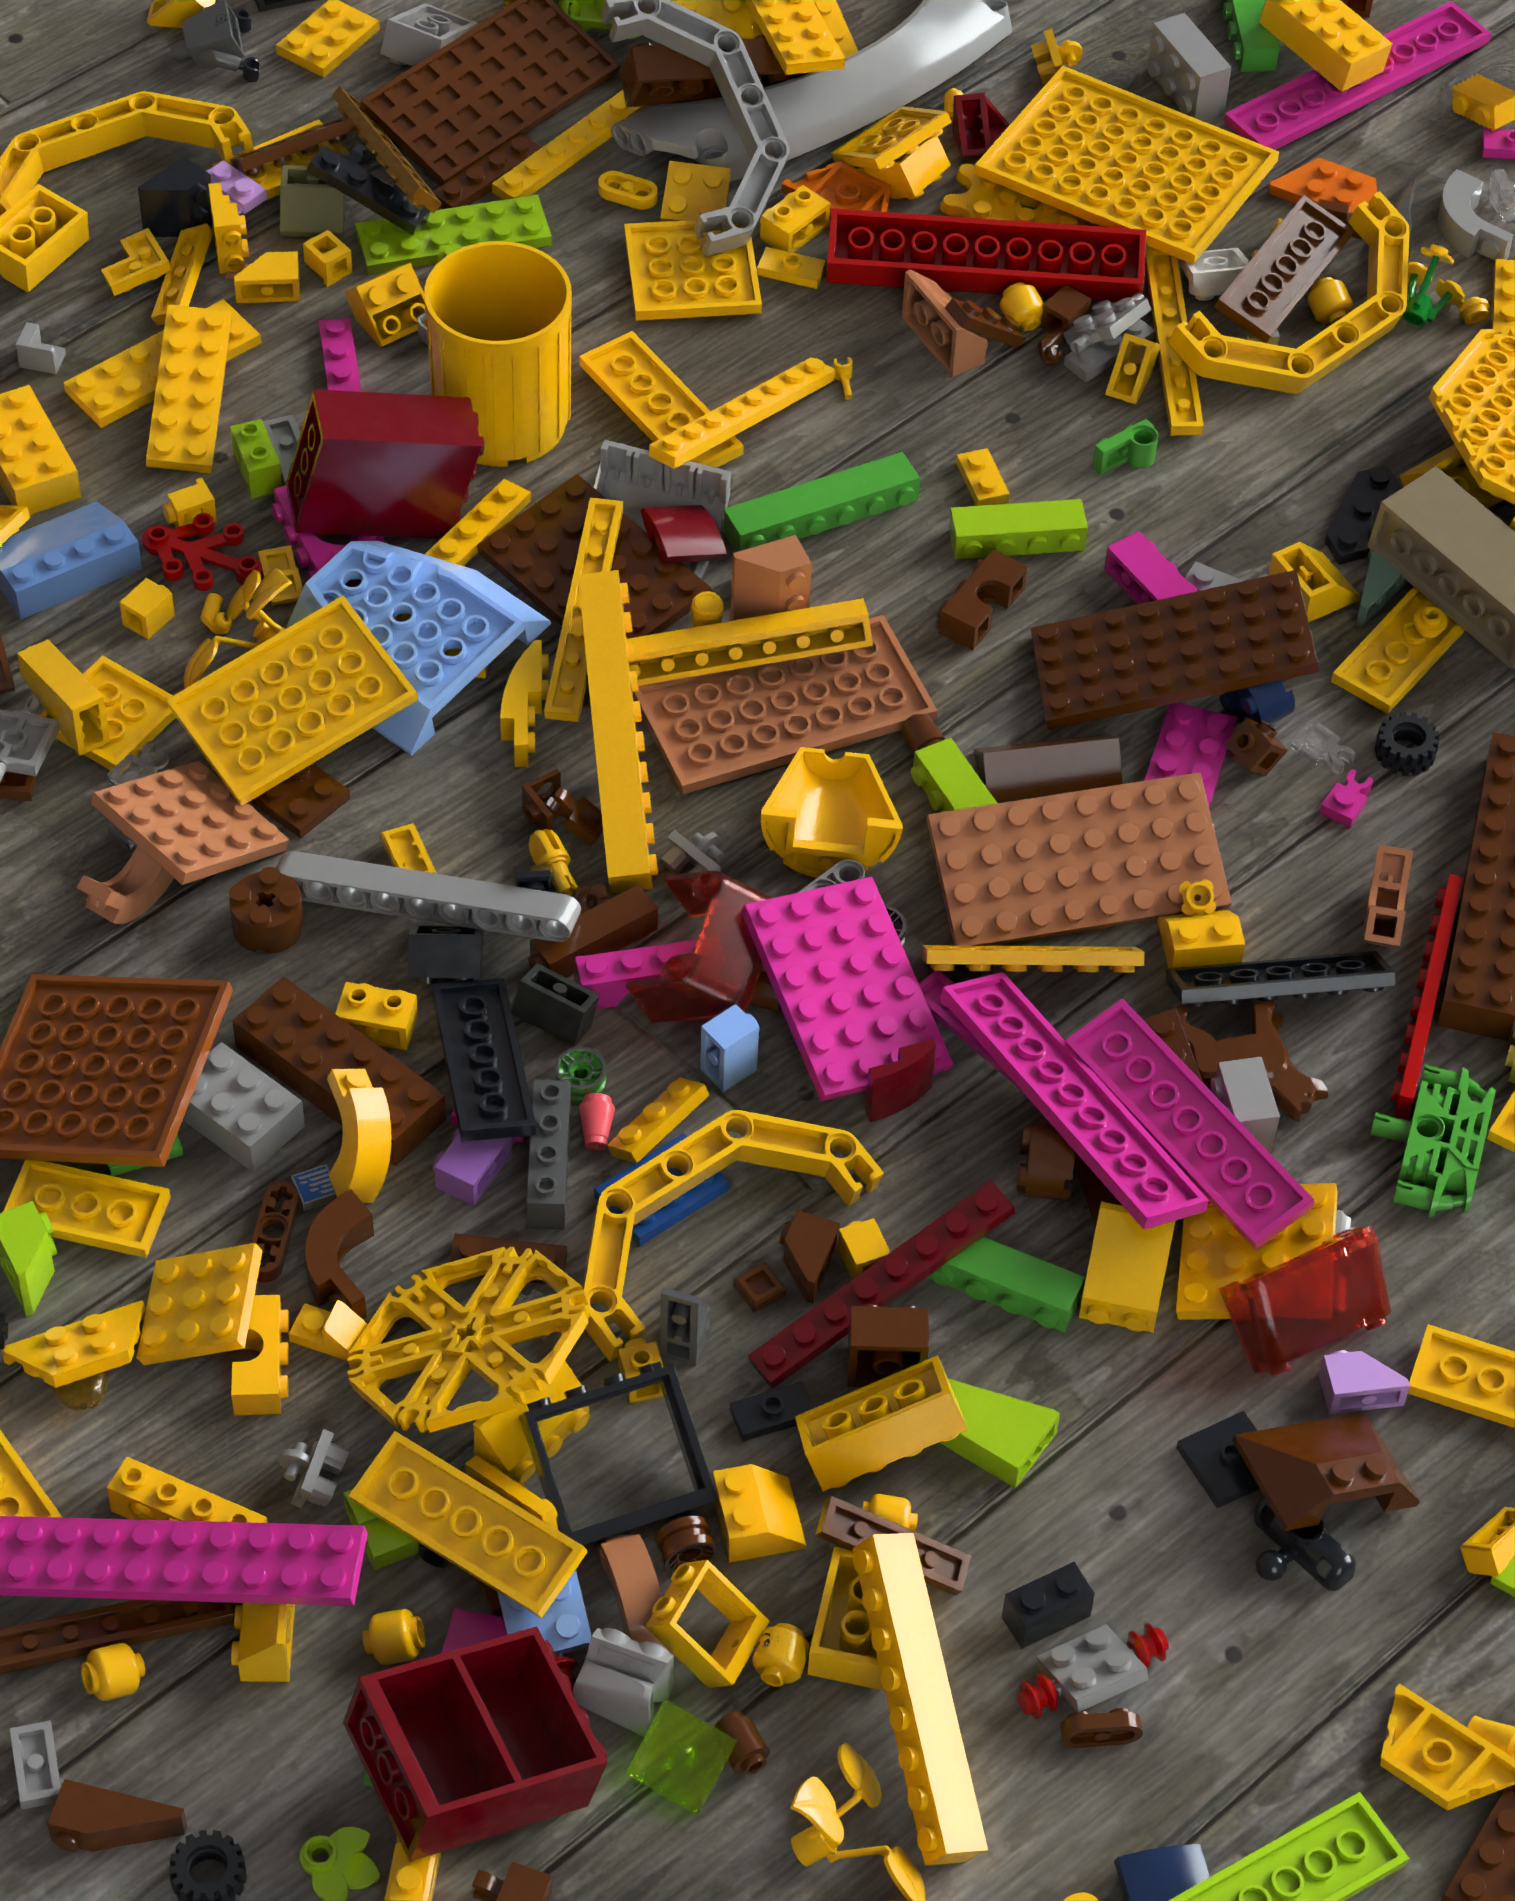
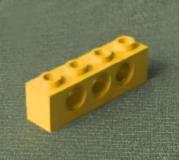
M130 1457L125 1458L107 1486L111 1512L127 1519L267 1523L266 1516Z

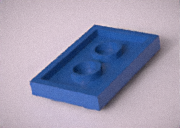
M684 1133L642 1158L637 1164L634 1163L594 1188V1197L599 1201L601 1193L607 1187L679 1143L687 1136ZM676 1168L667 1169L668 1172H670L672 1175H683V1173ZM719 1171L634 1225L631 1238L639 1246L645 1244L729 1190V1181ZM607 1207L611 1213H623L619 1207Z

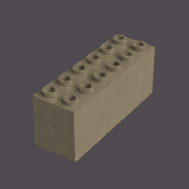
M1435 466L1381 502L1367 547L1402 573L1401 576L1513 670L1515 668V532L1499 517L1483 506L1475 497L1459 486L1450 476Z

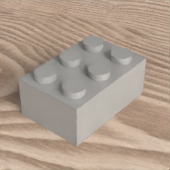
M1185 13L1153 23L1149 59L1147 61L1149 75L1156 79L1165 94L1170 96L1178 105L1181 113L1201 121L1225 114L1232 68Z
M220 1042L209 1052L183 1118L184 1122L253 1173L305 1127L302 1100L223 1042Z

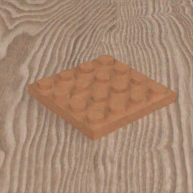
M200 761L95 791L91 800V804L182 885L287 850L290 841L275 825L257 812L249 803L240 805L223 781Z

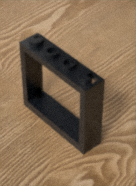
M661 1361L638 1368L640 1375L629 1379L625 1378L624 1373L602 1379L603 1387L588 1391L587 1385L565 1391L566 1399L552 1404L550 1398L546 1397L527 1404L529 1411L519 1415L545 1498L553 1504L557 1511L558 1531L579 1544L586 1545L718 1501L674 1364L663 1368ZM660 1383L695 1491L572 1532L537 1422Z

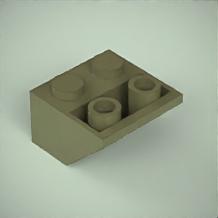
M282 165L280 236L315 237L329 230L336 237L343 238L347 195L306 171L308 166Z

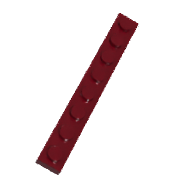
M990 1180L748 1355L749 1362L773 1389L849 1334L851 1306L873 1304L878 1307H886L1015 1214L1014 1205Z

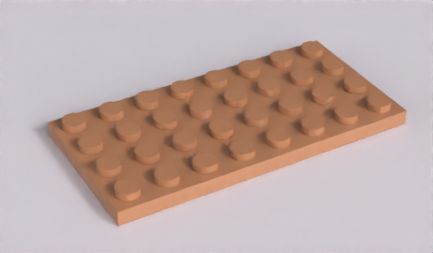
M880 615L869 619L873 646L639 686V692H632L633 700L640 701L642 718L681 794L684 795L789 764L800 747L824 749L826 753L900 731L905 721L914 714H928L933 720H937L938 710L885 616Z
M1201 772L928 814L926 818L953 944L956 946H996L1157 920L1159 916L1183 914L1181 910L1183 896L1179 893V886L1185 881L1191 884L1201 882L1204 879L1211 881L1214 886L1215 910L1228 909L1232 905ZM1195 895L1194 899L1200 901V896Z

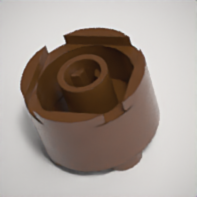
M266 867L260 872L245 876L231 887L229 891V904L233 934L241 946L253 952H256V949L267 950L269 954L284 951L299 940L304 922L302 896L298 885L290 877L280 873L277 868Z
M1031 1122L1030 1127H1023L1020 1155H1027L1026 1164L1020 1163L1017 1191L1024 1192V1197L1069 1201L1071 1190L1064 1189H1069L1070 1180L1073 1178L1075 1151L1051 1124Z

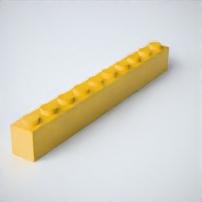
M619 570L579 574L578 585L611 894L622 893L636 885H639L643 890L653 889L652 876L658 875L656 854H649V844H655L653 823H646L645 814L652 813L650 793H643L642 783L649 782L646 761L640 762L639 752H645L643 731H636V722H642L640 701H633L632 693L639 692L637 671L630 672L629 665L630 662H636L634 642H627L626 633L633 632L630 612H624L623 608L624 603H629L627 582L620 583Z

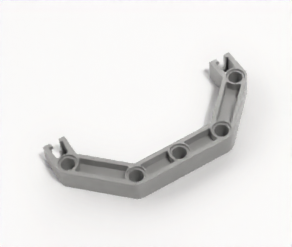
M606 0L601 18L604 25L611 24L610 19L613 20L609 34L612 43L643 35L710 67L751 162L730 206L700 214L694 227V232L698 239L703 238V233L707 232V238L702 248L705 257L744 246L749 241L783 170L790 149L741 37L735 31L671 0ZM767 154L774 156L776 159L770 158ZM735 223H736V224H739V225H741L743 228H738V227H736L734 224H735ZM720 230L721 233L714 235L712 231Z

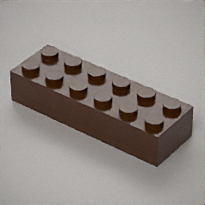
M759 35L752 39H742L763 88L808 74L785 75L764 35ZM640 43L633 46L620 73L626 107L674 104L722 97L710 67L664 45Z
M284 976L232 1020L235 1046L341 1126V1114L327 1077L332 1069H365L372 1087L383 1088L391 1121V1154L389 1162L395 1166L446 1121L445 1094Z

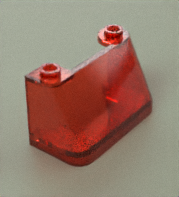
M1372 1225L1345 1229L1334 1234L1333 1239L1322 1242V1245L1266 1271L1257 1272L1252 1277L1243 1280L1242 1283L1233 1281L1218 1288L1254 1373L1269 1371L1270 1376H1275L1291 1369L1290 1361L1364 1326L1366 1331L1386 1324L1388 1321L1385 1316L1392 1312L1378 1239Z

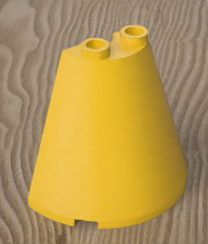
M800 747L761 810V829L770 850H774L782 857L783 863L789 868L814 878H818L838 862L848 859L861 863L865 873H867L869 867L879 861L883 863L893 853L899 843L903 830L901 820L869 754L845 752L841 758L831 759L826 756L824 749Z

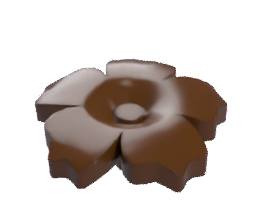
M595 883L591 888L588 885L578 886L574 891V896L578 899L577 901L581 906L580 914L607 901L605 898L608 896V893L605 891L606 887L604 885Z

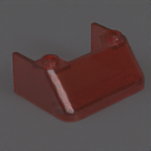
M716 870L667 875L666 883L689 916H705L692 953L675 955L669 958L663 966L659 978L628 981L627 989L652 1023L715 1018L735 1004L742 1011L745 1010L751 1001L763 963L741 910L745 904L771 899L772 897Z

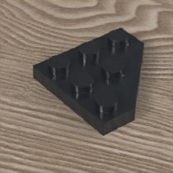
M1388 465L1357 472L1325 537V544L1338 565L1368 557L1370 548L1367 545L1381 502L1402 489Z

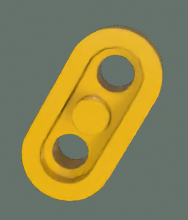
M607 171L598 179L599 195L608 201L638 210L650 209L658 201V188L652 181L620 171Z

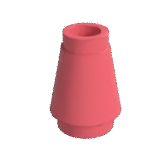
M590 1093L582 1098V1103L578 1106L585 1141L584 1147L591 1151H601L607 1147L615 1106L612 1104L610 1096L602 1093Z

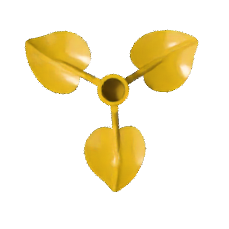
M272 568L262 581L260 573L257 570H253L244 581V584L233 595L226 611V617L230 615L232 620H235L244 609L247 619L252 620L254 618L259 622L253 633L257 643L222 636H215L212 640L209 638L205 639L186 665L183 681L185 689L200 679L214 659L219 644L224 643L253 649L285 630L284 627L274 622L261 610L278 593L292 584L280 569Z
M849 1743L841 1744L837 1752L838 1764L847 1782L855 1789L853 1796L836 1810L835 1801L831 1793L820 1779L810 1777L800 1785L790 1808L806 1817L813 1826L792 1836L791 1845L796 1857L804 1866L808 1867L827 1857L830 1863H833L843 1858L880 1854L884 1856V1864L891 1879L906 1900L925 1901V1886L920 1871L910 1856L900 1846H895L892 1850L884 1845L837 1851V1846L842 1843L844 1838V1829L839 1818L862 1798L870 1808L877 1807L881 1802L880 1783L871 1766Z

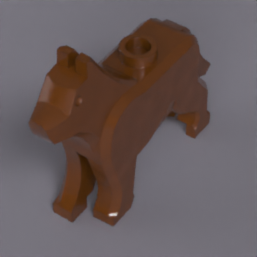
M1274 1001L1255 1003L1252 1014V1034L1218 1041L1206 1031L1186 1022V1005L1169 1006L1168 1010L1177 1009L1202 1081L1210 1091L1211 1078L1216 1076L1218 1062L1262 1057L1276 1105L1295 1122H1299L1300 1115L1310 1110L1314 1101L1328 1098V1090L1322 1080L1304 1075L1291 1063L1287 1048L1278 1034V1031L1282 1028L1283 1015L1282 1013L1274 1014Z

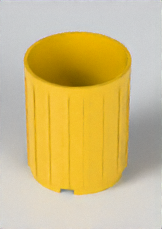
M490 241L458 249L443 258L432 269L424 289L431 395L470 397L473 411L478 413L479 436H483L485 443L484 453L478 457L477 464L492 467H508V461L525 458L526 463L534 461L547 454L557 445L571 417L572 290L570 280L565 270L555 259L543 251L528 245L506 241Z

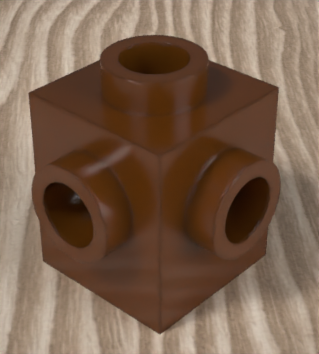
M1246 718L1234 727L1230 738L1224 743L1233 752L1231 759L1238 766L1245 770L1248 768L1250 771L1264 776L1273 769L1288 751L1275 737L1278 732L1264 720H1261L1259 723Z

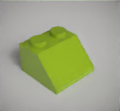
M33 1201L0 1213V1265L26 1317L34 1314L55 1272L52 1256L57 1254L56 1246L50 1235L53 1233L50 1220L45 1212L39 1214Z

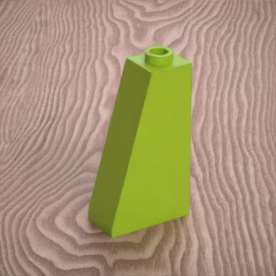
M948 1379L968 1430L959 1433L956 1438L950 1441H940L939 1443L1016 1488L1057 1434L1060 1413L1054 1409Z

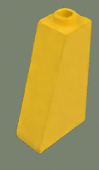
M48 639L17 653L21 677L50 717L58 720L59 729L79 756L110 742L104 696Z

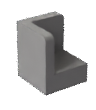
M26 322L16 342L19 367L56 375L66 355L65 348L41 343L39 325Z

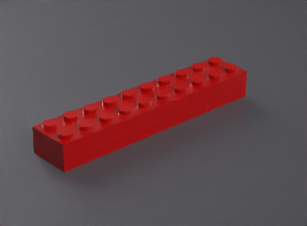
M831 208L826 283L904 288L905 272L913 270L935 281L943 291L1002 295L1009 286L1022 282L1033 285L1040 297L1051 298L1067 284L1091 298V301L1109 300L1110 302H1118L1124 298L1132 297L1135 293H1143L1146 230Z

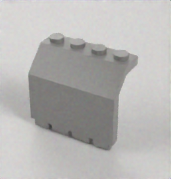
M604 440L600 448L601 472L596 490L606 499L623 501V513L646 532L640 512L642 508L702 505L712 517L721 535L724 509L727 508L730 497V471L691 461L673 469L649 457L648 450ZM709 561L682 563L702 579Z

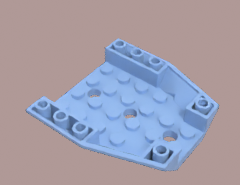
M351 541L305 583L288 621L287 628L343 595L418 694L419 700L372 727L413 756L435 735L432 718L516 638L529 645L551 624V621L475 569L381 541ZM359 579L362 581L356 587L345 585L349 580ZM408 613L412 615L410 619L403 622L395 620V617L399 614ZM459 648L462 650L456 656L444 654L448 649Z

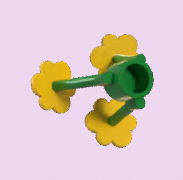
M1431 244L1430 248L1421 247V253L1432 258L1428 268L1418 262L1408 263L1409 286L1407 290V306L1402 317L1413 325L1423 326L1426 321L1433 323L1437 313L1446 303L1460 308L1464 302L1465 294L1462 288L1451 280L1444 281L1439 279L1436 282L1437 287L1435 291L1442 298L1434 307L1431 304L1432 299L1425 294L1428 285L1432 281L1438 261L1454 264L1452 257L1447 255L1449 251L1442 245ZM1421 284L1418 293L1414 295L1415 287Z

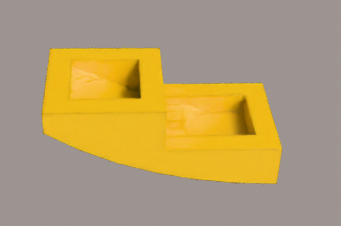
M291 545L258 551V559L262 564L263 578L272 568L276 567L292 582V584L283 589L270 601L271 605L298 601L303 587L298 567L296 568Z

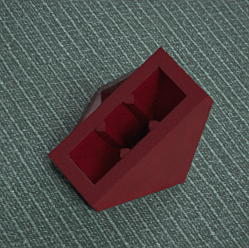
M985 92L955 95L952 133L961 158L984 155L1010 124L985 96Z

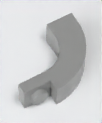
M1456 169L1444 186L1438 212V225L1443 237L1451 247L1467 258H1470L1474 252H1477L1494 261L1496 259L1507 260L1514 235L1484 221L1475 214L1473 210L1479 205L1483 181Z

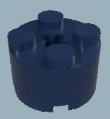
M1287 679L1224 692V694L1220 695V702L1225 711L1228 713L1234 712L1239 718V723L1248 718L1259 723L1261 720H1264L1272 725L1293 713L1295 709V699L1292 690L1286 693L1282 684Z

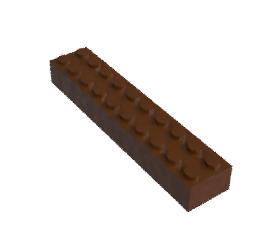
M1493 732L1484 768L1437 1026L1508 1041L1515 1020V737Z

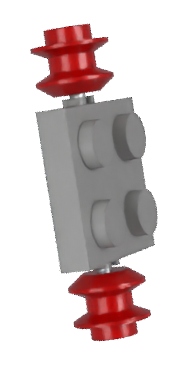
M1149 1623L1144 1625L1143 1635L1139 1636L1135 1631H1130L1128 1633L1127 1645L1107 1624L1091 1630L1037 1656L1038 1667L1044 1675L1037 1674L1035 1677L1036 1684L1032 1686L1026 1681L1020 1682V1691L1016 1694L1019 1706L1026 1715L1031 1714L1035 1719H1040L1042 1715L1041 1709L1047 1707L1052 1712L1057 1711L1059 1696L1063 1695L1079 1713L1148 1681L1147 1668L1151 1664L1150 1658L1155 1656L1159 1661H1165L1166 1651L1169 1649L1168 1640L1160 1628L1155 1629Z

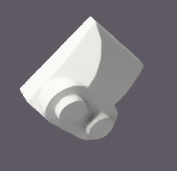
M1239 248L1205 251L1195 264L1178 258V262L1189 280V293L1195 295V298L1198 300H1211L1216 295H1222L1249 262Z

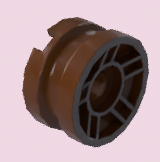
M685 1516L675 1519L659 1529L655 1535L656 1545L662 1553V1561L668 1572L673 1573L681 1564L701 1560H708L710 1562L717 1554L715 1540L710 1536V1527L708 1521L705 1522L704 1517Z

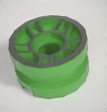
M586 1047L571 1048L562 1053L557 1059L555 1080L571 1081V1104L580 1105L582 1098L587 1094L605 1093L607 1066L599 1052Z

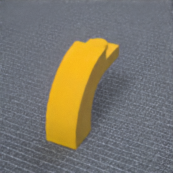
M332 1069L327 1077V1081L341 1114L343 1138L340 1154L328 1175L337 1197L352 1190L362 1203H374L385 1181L391 1154V1121L383 1088L372 1087L365 1069Z

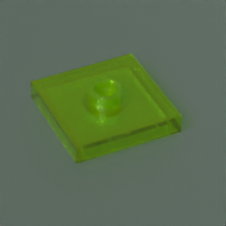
M664 1700L625 1774L690 1812L699 1814L738 1740L674 1703Z

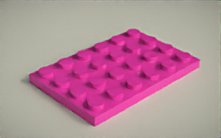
M873 877L744 905L741 913L820 1102L867 1091L869 1068L898 1061L900 1047L934 1039L936 1043L933 1074L950 1070L953 1066V1061Z

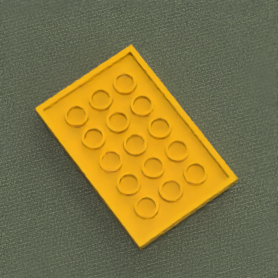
M342 595L166 701L172 713L240 805H245L419 699L416 690Z

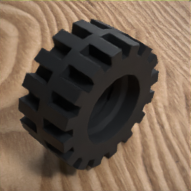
M1400 712L1398 717L1394 713L1389 716V720L1385 718L1382 721L1376 738L1375 752H1377V760L1382 761V766L1385 769L1391 767V772L1394 774L1401 771L1402 776H1408L1409 772H1412L1415 776L1419 775L1421 770L1426 772L1429 770L1430 765H1433L1439 746L1440 735L1439 731H1435L1436 726L1434 723L1428 724V718L1425 716L1420 719L1417 717V713L1412 712L1411 716H1407L1406 712ZM1397 740H1408V741H1412V742H1414L1415 744H1417L1419 747H1416V748L1403 747V746L1397 744L1396 741H1397Z
M207 1830L199 1831V1837L195 1838L193 1834L186 1836V1844L179 1842L175 1847L176 1854H171L169 1867L171 1885L174 1894H177L178 1901H236L235 1895L241 1896L244 1890L243 1883H246L247 1877L246 1865L241 1847L238 1843L234 1844L231 1836L227 1834L222 1838L221 1831L213 1830L212 1835H207ZM204 1860H217L222 1862L226 1868L224 1875L220 1879L209 1884L194 1881L190 1876V1872L196 1864Z

